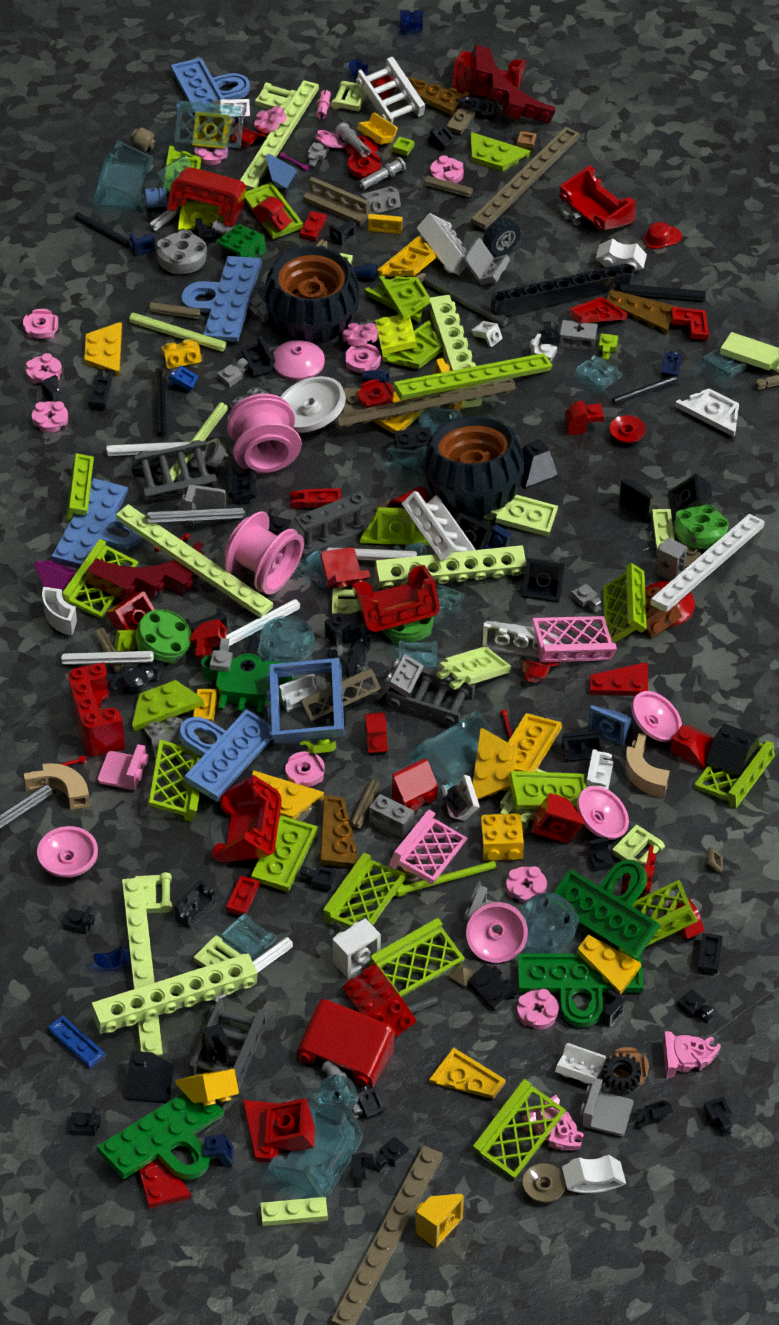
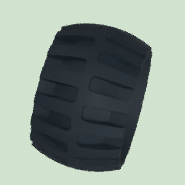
M304 245L300 248H292L277 258L267 275L264 291L266 309L272 323L281 334L287 335L292 340H304L311 343L326 342L333 337L340 336L354 319L359 303V285L356 274L349 261L334 249L330 250L320 245Z
M473 415L459 419L455 418L446 424L440 425L437 431L433 432L425 454V476L432 495H437L445 507L451 509L452 512L467 513L469 515L491 513V511L501 509L508 502H511L520 488L524 472L522 448L514 431L501 420L491 419L488 416L477 417Z

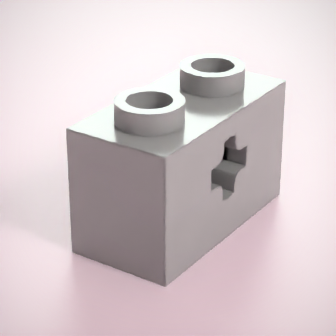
M562 320L559 347L594 351L597 324Z
M667 538L664 543H660L656 550V553H658L655 562L656 574L672 581L685 570L687 546L670 538Z

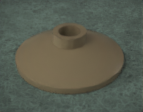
M536 1164L530 1167L523 1177L525 1193L531 1199L538 1202L555 1201L562 1196L566 1188L564 1174L559 1168L551 1164Z

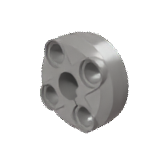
M181 230L157 242L158 262L168 272L176 274L191 273L200 269L206 262V243L190 230Z

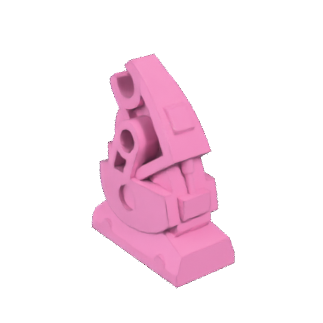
M665 1031L662 1043L666 1078L675 1077L677 1070L689 1072L690 1069L695 1067L699 1070L705 1068L717 1056L721 1045L718 1043L716 1047H711L710 1044H713L714 1041L713 1037H709L704 1041L699 1037H692L690 1035L675 1036L672 1032Z
M557 1095L550 1098L559 1104L560 1100ZM553 1107L544 1109L546 1119L555 1118L559 1113ZM542 1109L529 1112L531 1122L543 1120ZM566 1111L545 1140L549 1142L548 1146L554 1149L580 1150L582 1142H575L574 1140L579 1139L583 1141L584 1134L577 1131L575 1122ZM527 1114L522 1117V1123L528 1122ZM544 1124L531 1126L532 1131L534 1130L537 1136L545 1132ZM529 1126L522 1127L526 1132H530Z

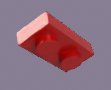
M311 211L300 231V238L316 242L327 221V215Z
M240 876L226 906V912L246 917L260 886V881Z

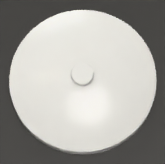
M323 376L304 379L292 385L281 395V398L289 403L295 414L293 429L299 433L314 431L326 426L341 413L346 402V395L341 384L333 378Z

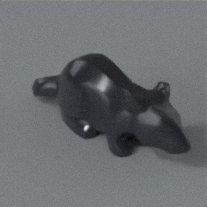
M470 94L455 99L462 106L469 107L472 112L477 110L482 115L497 113L501 117H506L498 104L503 106L501 102L487 98L471 97Z
M355 638L354 643L349 648L348 662H345L347 678L362 672V666L366 664V657H368L370 647L368 641L364 638Z
M158 661L151 666H146V663H139L137 668L130 666L111 677L107 686L112 692H118L122 689L128 691L141 690L148 681L152 679L159 681L164 662ZM122 677L120 682L117 685H114L116 680Z

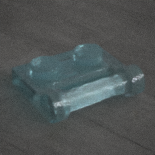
M399 640V659L406 654L423 666L437 670V641L429 643ZM405 650H431V652H405Z
M245 913L222 934V939L242 954L249 953L253 961L269 945L271 946L275 943L277 935L263 929ZM247 926L249 929H251L252 931H254L256 934H258V935H259L260 937H262L263 939H262V940L259 939L257 936H255L254 934H252L250 931H248V930L245 929L244 927Z

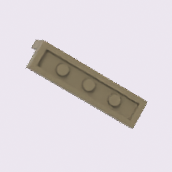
M314 177L309 179V190L304 194L303 202L347 221L352 220L358 226H361L368 218V200ZM357 203L364 205V209L360 208Z
M372 668L342 680L343 695L349 686L357 689L355 697L348 698L343 696L346 699L343 702V706L381 689ZM371 677L375 688L370 690L361 688L363 680ZM332 686L299 700L310 721L333 711V706L326 704L328 696L333 694ZM312 703L321 704L320 713L312 716L308 705Z

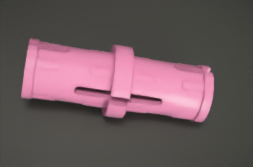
M322 90L320 99L317 101L316 117L318 119H321L322 115V120L325 119L327 110L330 108L329 100L331 93L326 90L325 95V90Z

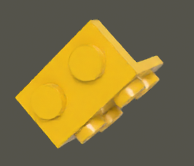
M482 815L483 861L523 859L524 840L521 815Z

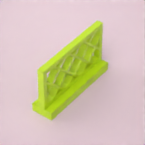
M102 539L98 540L62 593L65 602L100 619L104 617L116 597L113 595L103 597V590L97 587L87 589L86 574L88 568L96 558L105 561L104 557L107 553L115 558V560L108 561V563L120 565L127 562L132 565L131 567H137L139 564L138 561L106 546V541ZM99 592L100 598L91 600L89 593ZM86 594L87 601L80 602L76 600L77 596ZM102 603L103 609L99 612L93 608L92 604Z
M633 563L626 566L624 574L603 586L604 618L612 643H616L636 629L640 632L647 629L644 571ZM620 589H622L620 595L618 596V598H616ZM615 600L616 602L614 603L613 607H612L611 610H610V607H611L613 601ZM621 603H623V605L621 606L619 612L617 613L616 611L618 610V608H619V606L621 605ZM614 615H616L615 619L613 620V622H612V624H611L612 618L614 617ZM621 618H623V620H622V622L620 623L619 627H617V625H618V623L620 622Z
M159 740L148 806L184 815V820L191 822L197 812L200 791L184 782V777H182L178 770L184 768L189 772L202 757L185 746ZM162 747L170 749L173 754L166 756L162 751ZM185 753L192 756L190 760L185 762L181 754ZM175 757L181 763L176 767L170 761V759ZM164 762L170 768V770L165 772L159 766ZM174 773L178 780L171 782L167 775ZM163 778L164 781L167 783V785L162 788L157 783V780ZM180 783L186 789V791L180 793L178 789L175 787ZM170 788L176 795L171 798L164 792ZM160 794L165 801H155L154 796ZM179 799L183 804V808L175 806L173 801Z
M766 741L765 744L759 742V752L737 779L730 780L729 775L732 774L724 771L713 774L712 770L714 768L708 766L694 784L695 789L727 800L731 807L737 809L775 757L774 743ZM725 776L727 778V781L716 782V778ZM713 780L714 784L706 786L703 782ZM730 786L728 793L719 790V788Z
M363 853L324 907L325 923L332 925L335 922L350 928L357 920L367 918L373 926L406 879V873L371 860V855ZM373 868L381 871V874L370 876ZM396 876L398 879L388 883L387 877ZM384 879L385 884L374 887L373 881ZM370 882L372 888L360 890L361 884ZM386 889L388 890L387 895L382 897L377 896L376 892ZM374 893V899L364 901L363 895ZM360 897L361 902L350 905L349 901L352 898ZM373 904L378 905V908L376 910L370 912L367 911L366 906H370ZM364 908L365 913L354 916L352 910ZM350 911L351 917H339L341 913Z
M680 880L636 900L632 906L635 909L642 907L641 912L643 914H646L648 909L655 910L651 919L658 922L661 926L648 945L698 922ZM679 888L676 897L669 896L671 891ZM654 899H661L657 906L651 905ZM666 900L673 901L670 908L663 907ZM678 903L685 904V906L675 910ZM660 912L666 913V915L656 919ZM619 948V950H620L622 953L628 954V953H626L625 951H623L622 949Z
M436 918L371 955L368 965L371 966L376 963L380 969L386 965L395 967L394 975L385 973L384 975L388 980H392L390 983L393 987L394 981L407 983L406 988L398 992L403 997L454 968L460 962H464L465 958L442 928L443 923L439 918ZM441 935L445 941L444 946L432 944L433 939ZM420 946L429 948L428 955L416 954V948ZM431 949L443 951L442 959L430 957ZM445 952L454 953L457 959L454 961L444 960ZM402 956L412 957L411 965L399 963V958ZM414 958L426 960L425 969L414 967ZM428 962L439 963L440 969L437 971L428 970ZM397 968L409 970L408 978L396 976ZM411 972L424 973L423 979L419 981L410 979Z
M523 1079L473 1145L474 1152L485 1157L516 1179L566 1113V1109L534 1088L529 1081ZM532 1093L540 1098L541 1105L528 1107L527 1100ZM553 1107L559 1111L555 1118H545L544 1109ZM542 1109L543 1120L531 1122L529 1111ZM527 1111L528 1122L516 1124V1114ZM544 1124L545 1132L542 1135L533 1136L531 1126ZM529 1126L531 1137L518 1138L516 1128ZM514 1128L516 1139L503 1141L502 1133L504 1130ZM531 1141L532 1149L529 1152L520 1153L519 1142ZM516 1143L518 1154L505 1155L504 1145ZM501 1145L503 1156L493 1157L488 1154L491 1147ZM519 1158L520 1165L515 1171H512L507 1167L506 1159Z

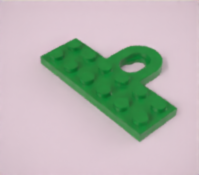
M623 860L615 864L599 886L570 869L549 898L555 906L559 904L571 913L574 920L638 959L661 926L655 920L632 907L647 884L645 869L634 860ZM630 874L631 879L627 891L621 896H615L613 893L615 885L623 875Z
M518 954L519 993L546 989L550 993H560L562 1016L573 1026L590 1027L600 1020L603 1013L602 993H607L609 989L615 992V988L610 983L607 984L602 979L603 976L596 969H592L578 954ZM625 954L640 962L641 968L623 993H643L641 955L636 959L630 954ZM577 993L589 995L591 1001L588 1004V1008L584 1011L577 1009L576 1003L572 1000L573 995Z
M183 1092L99 1144L97 1152L123 1180L157 1158L176 1177L188 1180L196 1179L208 1170L210 1157L203 1155L204 1145L195 1134L224 1117V1111L217 1104L203 1106V1102L193 1103ZM177 1146L188 1148L194 1163L191 1165L183 1164L172 1154L171 1150Z

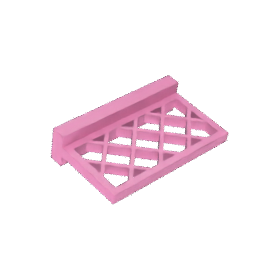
M604 616L533 618L531 621L540 650L538 656L540 662L612 660L617 650L616 644L611 641ZM574 623H579L585 628L581 631L573 625ZM600 623L601 629L598 630L591 624ZM538 624H544L549 629L545 632L539 628ZM562 624L567 628L565 631H562L555 625ZM569 629L578 635L575 639L567 634ZM588 629L596 635L594 638H591L584 632ZM553 630L554 632L559 634L560 637L556 639L553 636H551L549 632ZM599 636L600 638L605 640L606 643L597 642V637ZM582 637L583 639L588 641L589 644H582L578 641V639ZM546 638L554 644L544 645L543 639ZM565 638L571 644H563L560 640Z
M428 810L394 851L389 866L395 870L398 866H401L433 885L468 838L434 819L435 813ZM433 826L441 830L442 833H434ZM437 838H444L446 843H439ZM450 838H455L456 840H458V841H460V842H459V843H451ZM424 839H432L433 843H426ZM449 848L450 853L442 852V849ZM415 849H423L425 854H417ZM429 849H436L437 853L430 854ZM427 859L429 864H421L420 860ZM433 859H440L442 864H435ZM406 860H415L416 865H412ZM424 870H432L434 875L431 876Z

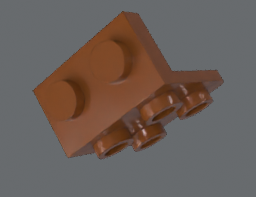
M658 587L651 588L645 593L646 631L651 638L682 618L677 604L667 612L650 605L651 598L661 591Z

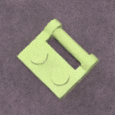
M341 81L338 86L337 95L331 102V107L333 109L344 108L359 111L366 93L357 83ZM349 90L345 100H342L345 91Z
M266 82L263 90L255 100V106L270 110L279 105L281 109L285 110L296 91L275 87L271 83ZM269 92L276 93V94H279V95H283V96H286V97H288V98H285V97H282V96H278V95H275V94H271V93H269Z
M333 587L332 616L337 613L345 615L360 611L356 599H338V597H355L353 590Z
M635 825L612 849V854L622 861L634 860L644 868L649 850L639 860L635 858L636 855L648 843L654 846L653 853L661 852L665 845L660 839Z
M170 873L135 876V878L143 877L147 913L172 911V902L170 901L172 875ZM156 885H162L161 903H156Z
M216 935L194 956V962L203 968L228 960L229 958L215 950L217 948L231 958L244 954H240L222 942V938Z

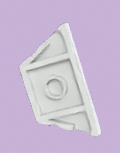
M709 388L700 393L690 395L689 399L685 401L680 399L676 401L675 407L733 437L735 436L739 403Z

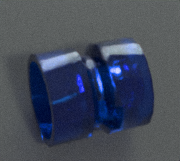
M400 10V31H409L411 28L414 31H423V10H414L413 12H410V10Z

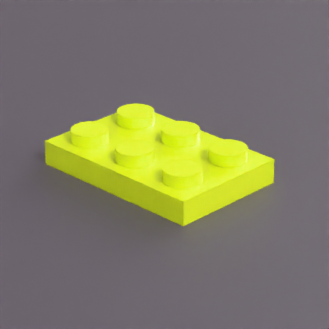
M398 314L375 320L383 355L417 347L411 318L403 321Z

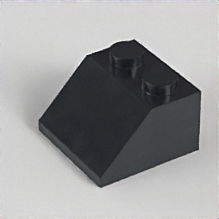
M529 557L527 559L522 596L560 601L566 563Z
M724 723L714 736L706 765L740 777L760 750L759 736Z

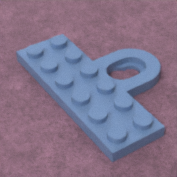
M202 58L171 65V71L195 116L196 112H216L217 107L212 106L211 101L241 99L248 95L250 91V82L244 75L230 73L212 78ZM238 84V86L233 87L229 91L219 89L224 85Z
M228 256L220 282L198 281L184 289L182 300L185 307L198 308L201 313H210L203 335L222 341L238 342L262 265L261 258ZM215 294V297L210 301L195 300L199 295Z
M94 478L90 487L87 515L74 514L52 554V561L80 568L99 539L106 541L107 546L119 549H130L137 546L143 538L116 520V514L128 494V487ZM120 526L129 532L130 535L128 537H120L110 534L108 530L111 527Z
M247 709L227 731L202 717L186 719L181 724L179 739L185 747L202 758L185 775L183 781L214 801H217L273 739L272 736H269L268 725L271 724ZM194 730H201L214 738L215 743L205 744L201 742L194 733Z

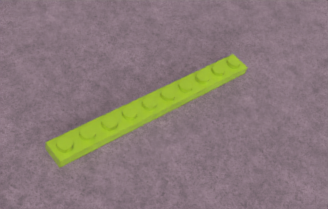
M545 353L396 381L392 387L399 399L403 400L507 378L551 371L553 365Z

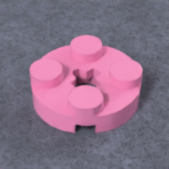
M277 105L270 110L260 111L256 115L257 119L254 122V126L257 132L261 131L262 134L270 133L278 129V124L281 122L284 124L287 116L284 110Z
M195 146L194 149L195 155L201 157L202 163L206 165L219 164L222 159L228 157V146H226V149Z
M445 155L440 156L438 160L431 164L430 175L438 179L458 183L463 178V163L456 159L448 158Z
M36 309L29 316L26 315L23 319V327L27 337L38 339L53 338L59 327L56 314L53 315L52 311L47 309Z
M351 323L343 331V341H348V345L364 346L367 345V341L372 340L373 343L378 339V330L374 323L366 325Z
M371 344L357 347L351 346L346 351V367L354 372L363 373V371L376 370L381 363L379 350Z
M49 353L35 357L26 363L27 378L36 385L53 375H56L59 380L62 374L61 363Z
M61 401L38 402L32 412L33 425L39 427L43 432L59 431L61 426L68 423V411L64 407V403Z
M303 751L293 754L288 759V763L285 766V774L290 782L311 787L322 782L324 779L325 766L320 756L316 754L313 756L309 752ZM305 767V769H309V770L306 771V772H303V771H302V768Z
M536 866L512 869L506 881L508 895L512 899L514 897L522 904L538 902L541 896L545 895L547 889V880ZM529 883L530 886L529 888H526L525 885L522 884Z
M534 990L520 996L517 1016L522 1024L525 1026L528 1024L533 1026V1029L542 1030L549 1028L555 1023L559 1013V1005L555 997L548 990ZM535 1007L542 1008L541 1013H538L537 1010L533 1011Z

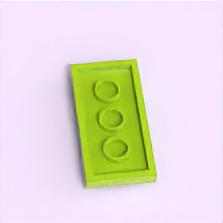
M272 182L246 191L244 201L250 210L269 196L276 197L284 203L283 209L293 222L279 233L268 219L261 223L272 239L302 229V221Z
M510 771L508 775L515 809L537 810L548 793L567 798L576 811H578L577 798L587 788L584 774Z
M280 815L275 851L268 857L259 858L251 879L260 881V884L289 892L318 832V826Z

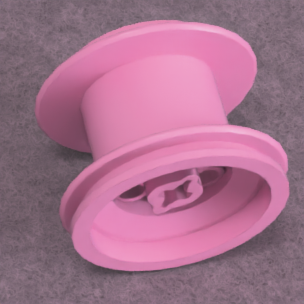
M256 394L244 398L231 409L228 415L227 430L230 438L235 442L233 447L234 459L241 468H251L256 473H270L285 468L297 458L301 451V438L293 429L295 414L285 399L274 394Z
M261 511L242 520L232 532L225 548V568L232 575L238 574L246 568L255 573L254 584L256 590L269 595L280 590L294 573L303 553L304 539L295 529H287L278 536L268 531L269 516L266 512Z

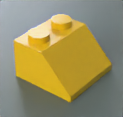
M196 112L192 145L226 149L231 135L233 117L225 114Z
M235 1069L208 1072L175 1080L176 1085L193 1103L203 1102V1106L216 1104L215 1099H218L219 1102L231 1100L232 1095L239 1094Z
M462 1194L430 1196L425 1202H421L415 1210V1234L437 1248L463 1219L464 1196Z

